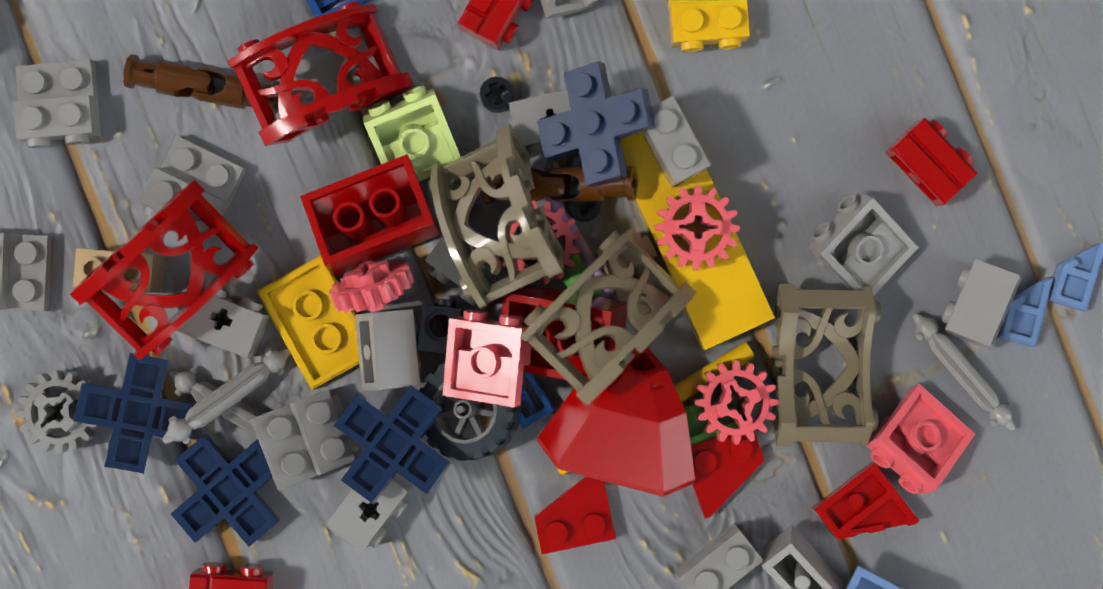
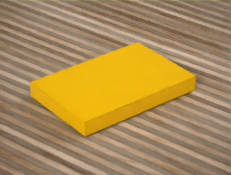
M321 255L256 291L311 390L360 364L355 320L357 313L355 309L348 313H344L343 310L338 312L334 307L329 290L332 289V284L338 283L339 280L324 265Z

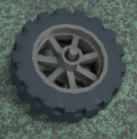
M445 363L439 365L435 372H431L426 377L425 381L427 383L425 387H420L419 390L443 408L441 414L426 433V436L429 438L426 440L432 448L439 449L441 455L448 458L453 457L459 461L476 460L496 454L502 446H506L511 441L513 431H517L520 422L517 418L518 413H521V404L517 407L493 404L494 409L492 411L483 409V405L479 401L443 396ZM446 397L455 403L453 410L447 412L444 411ZM480 415L492 417V421L485 431L478 420ZM453 416L460 418L455 432L448 424L446 418ZM468 420H470L474 428L476 437L462 436Z

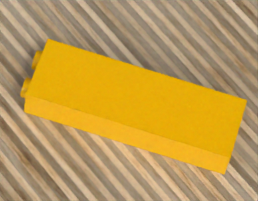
M642 132L621 138L626 168L627 166H635L638 175L637 198L633 202L666 273L680 287L687 282L697 292L683 308V311L700 348L707 350L774 319V314L736 232L730 233V238L737 242L736 246L724 247L728 258L722 260L714 256L715 267L708 268L705 262L701 261L700 268L697 271H693L691 261H687L682 268L677 267L679 257L674 255L666 259L664 256L669 247L667 244L663 246H657L656 244L660 238L664 237L663 232L654 230V225L664 221L656 213L659 209L669 210L670 208L665 199L671 196L677 201L680 200L678 190L683 187L689 195H692L696 185L701 186L702 195H706L712 188L716 189L708 170L706 169L671 188ZM716 190V195L714 199L720 201L721 199ZM689 203L681 206L675 212L672 220H683L688 215ZM706 205V212L713 220H720L715 210ZM695 218L694 222L690 225L679 227L680 229L693 231L697 239L702 232L713 229L699 225L698 218ZM672 235L675 243L682 250L688 252V244L680 236ZM721 236L710 237L705 242L704 253L712 250L719 242Z

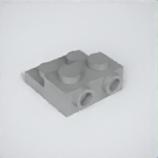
M87 59L15 66L18 101H13L16 140L27 143L28 148H48L52 146L51 141L65 140L67 145H82L89 143V137L102 136L95 61Z
M175 135L160 168H154L138 202L146 205L147 208L144 213L153 217L174 195L195 179L205 190L202 196L224 217L247 169ZM188 208L197 224L199 232L202 233L203 231L209 229L206 226V224L190 208Z
M858 192L856 195H848L840 201L837 206L839 214L830 223H822L814 229L811 234L813 242L807 248L831 273L837 275L851 290H862L863 286H871L874 296L919 247L873 197Z
M0 233V309L49 311L53 236Z
M328 389L250 419L278 491L355 461L353 452L358 450L357 443L333 426L344 412L339 397L337 395L331 396Z

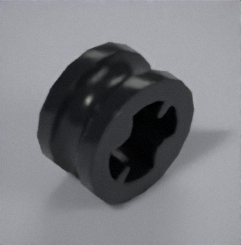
M502 77L488 78L480 87L479 95L481 102L491 112H504L509 108L508 103L513 102L514 93L512 86ZM498 85L499 90L502 87L507 90V93L503 95L504 102L502 104L495 105V100L490 103L486 99L491 94L490 87Z

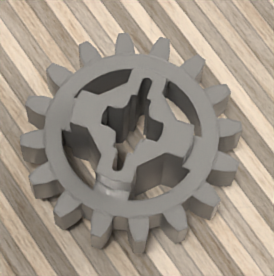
M63 370L52 371L51 377L47 373L38 375L39 384L27 383L25 388L30 395L18 397L17 401L25 405V410L17 412L16 417L25 418L26 423L19 430L20 432H32V436L28 441L30 444L43 441L42 451H51L56 447L57 453L68 452L69 446L73 450L83 447L81 438L88 441L95 437L90 428L98 426L73 421L81 383L91 384L90 379L77 382L78 372H68L64 376ZM55 386L68 388L61 395L55 391L51 392L49 389ZM63 404L61 414L64 418L57 419L60 410L56 405ZM61 428L65 432L69 431L71 434L61 437L52 433Z

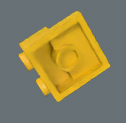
M667 0L671 48L681 47V52L684 53L704 50L703 45L718 44L719 49L722 50L736 49L742 46L741 42H746L750 37L747 0Z

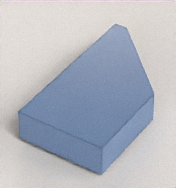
M1097 243L1057 264L1048 301L1079 311H1087L1103 260V243Z
M1042 278L1014 296L997 338L1037 347L1053 279Z

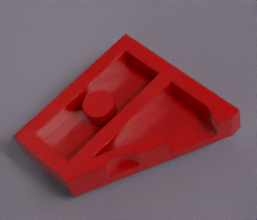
M753 431L755 441L753 442L748 441L744 435H741L739 445H735L732 443L731 435H728L724 442L717 440L716 436L691 445L695 472V482L692 486L705 519L711 517L765 461L755 431Z
M872 461L812 507L837 540L855 537L857 534L885 531L886 528L896 526H911L919 522L905 501Z
M585 476L574 486L564 491L555 501L534 515L542 555L616 539L605 483L602 480Z

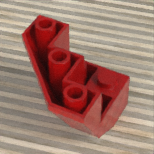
M648 346L641 353L634 348L631 352L635 357L624 367V371L588 406L576 396L578 391L573 388L539 434L537 443L557 469L664 497L695 482L687 414L666 367Z

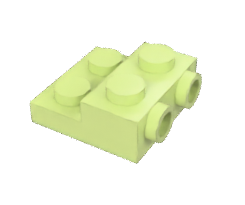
M418 86L403 93L405 100L390 105L389 100H383L368 107L369 114L363 116V123L381 164L408 154L419 181L431 177V166L440 162L444 166L460 158L461 155L434 88L426 91L424 86Z

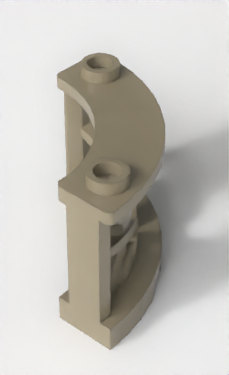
M511 124L497 130V137L494 141L444 166L440 162L431 166V179L427 181V185L433 197L436 215L444 240L461 275L460 285L464 294L469 299L474 298L480 309L488 306L489 302L542 277L548 276L551 278L563 272L565 251L557 240L542 207L534 209L529 192L535 189L530 169V154ZM475 175L473 181L469 179V177ZM503 177V186L499 189H494L490 180L498 184L499 179ZM461 182L460 187L457 189L455 184ZM482 190L495 199L510 200L512 204L499 221V242L488 239L467 226L471 209ZM515 222H519L522 228V232L519 235L510 233V228ZM469 244L476 248L475 250H473V252L471 251ZM499 256L503 257L509 276L490 285L482 272V265L488 262L491 267V273L498 275L501 271ZM516 259H538L539 262L519 271Z
M631 228L626 230L621 236L614 231L599 246L604 253L547 309L540 304L524 320L529 327L520 335L525 342L528 341L578 391L576 396L586 406L624 371V367L635 357L631 351L635 348L641 353L664 330L663 327L677 316L697 293L687 282L680 287L631 238L635 234ZM618 256L627 264V268H622L618 264ZM606 263V268L610 275L591 277ZM634 272L639 276L638 280L631 278ZM618 289L631 292L627 302V313L632 326L637 331L634 335L626 329L617 326L601 327L591 333L590 309L594 291ZM578 290L575 310L561 307ZM640 295L645 297L640 302V305L644 304L650 310V313L647 315L642 314L638 310L637 303ZM557 320L564 323L565 330L555 336L556 339H568L574 334L576 338V343L562 352L542 334L546 326ZM608 336L614 339L616 346L614 351L610 352L604 348L605 341L596 347L593 341ZM576 352L579 353L580 360L585 369V372L589 377V380L567 359V357L575 354Z
M779 284L774 314L778 346H772L771 378H777L775 400L779 401L778 405L772 406L773 414L776 416L775 420H773L776 446H791L792 442H859V445H868L872 431H877L878 412L876 408H872L870 360L874 325L880 322L881 317L879 300H874L872 287L863 286L862 290H795V284ZM798 308H823L819 317ZM833 309H858L857 319L850 326H847L844 322L848 313L839 314L832 324L828 322ZM811 328L815 329L807 345L799 346L797 344L796 336L799 333L804 332L809 337ZM824 335L840 352L846 365L837 379L821 393L818 384L809 374L794 368V360L801 359L812 353L820 344ZM855 336L854 348L847 338ZM853 381L854 395L849 392H846V390L849 388ZM798 383H807L813 395L812 400H810L809 394L806 391L802 396L795 394V387ZM845 405L853 407L856 425L830 424L826 411L827 408L831 406L837 416L845 419L842 413L843 407ZM816 415L819 416L822 425H796L798 422L805 421Z

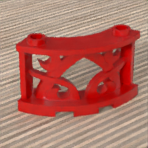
M353 1L345 4L338 11L304 21L262 41L258 39L248 41L237 48L239 53L230 58L228 64L230 68L235 69L262 127L259 134L265 146L288 143L302 134L331 121L328 114L336 111L342 112L346 107L351 113L383 100L390 101L414 86L409 73H401L374 16L378 12L375 4L360 5L359 1ZM357 26L361 34L356 38L351 37L347 33V29ZM336 31V37L326 34ZM363 38L368 49L360 52L357 48L360 46ZM293 46L288 57H286L282 50ZM310 46L333 51L348 59L338 73L336 81L337 93L330 95L323 86L311 80L302 79L294 81L300 61ZM269 60L274 63V68L269 72H263V77L270 81L280 79L279 85L262 89L253 67L262 61ZM356 66L359 69L354 72V76H358L361 80V83L358 85L349 83L346 78L348 72ZM299 90L310 91L314 95V101L310 104H303L300 101L303 93H297L292 96V92ZM278 96V121L267 100L268 98Z
M195 179L174 195L140 228V232L127 244L120 246L105 261L91 271L70 293L80 305L87 302L136 350L134 355L139 360L149 352L155 355L161 353L172 342L173 339L170 337L172 333L203 307L233 276L236 279L241 278L254 265L250 258L259 249L254 243L250 245L202 196L205 190ZM188 208H190L206 224V226L209 229L200 233L197 224ZM174 231L178 234L177 241L182 240L185 235L188 241L177 247H168L164 243V236L167 232ZM214 234L234 253L223 264H217L213 260L214 254L222 250L220 247L210 246L203 249L202 242ZM147 247L165 256H177L190 250L191 273L186 292L168 295L144 293L150 277L148 263L142 254ZM129 268H135L141 272V280L135 290L129 289L133 285L134 280L129 281L124 277V272ZM205 271L216 275L202 289ZM107 294L125 301L126 303L121 309ZM134 305L142 306L139 312L141 324L148 316L157 319V326L152 332L147 334L128 315ZM183 307L168 320L164 309Z

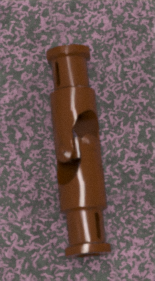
M130 54L125 62L123 82L126 88L133 89L135 86L156 89L158 94L174 97L192 96L199 101L245 109L246 106L252 107L237 73L207 68L195 70L182 63L162 60L160 63L141 60L138 55ZM214 78L226 82L224 89L217 94H214ZM274 81L272 84L259 83L262 89H267L279 85L280 81ZM278 96L267 99L274 115L278 112Z
M627 166L628 177L595 187L586 186L582 167L555 168L549 172L530 168L535 189L529 191L531 201L536 202L544 197H550L551 200L557 202L603 201L605 197H626L628 201H635L637 198L638 175L635 166ZM568 174L577 177L581 186L580 194L568 195L569 189L572 186V180ZM502 177L499 179L498 184L490 180V183L494 189H499L503 186L504 180ZM483 190L481 191L485 203H493L495 201V198L487 195Z

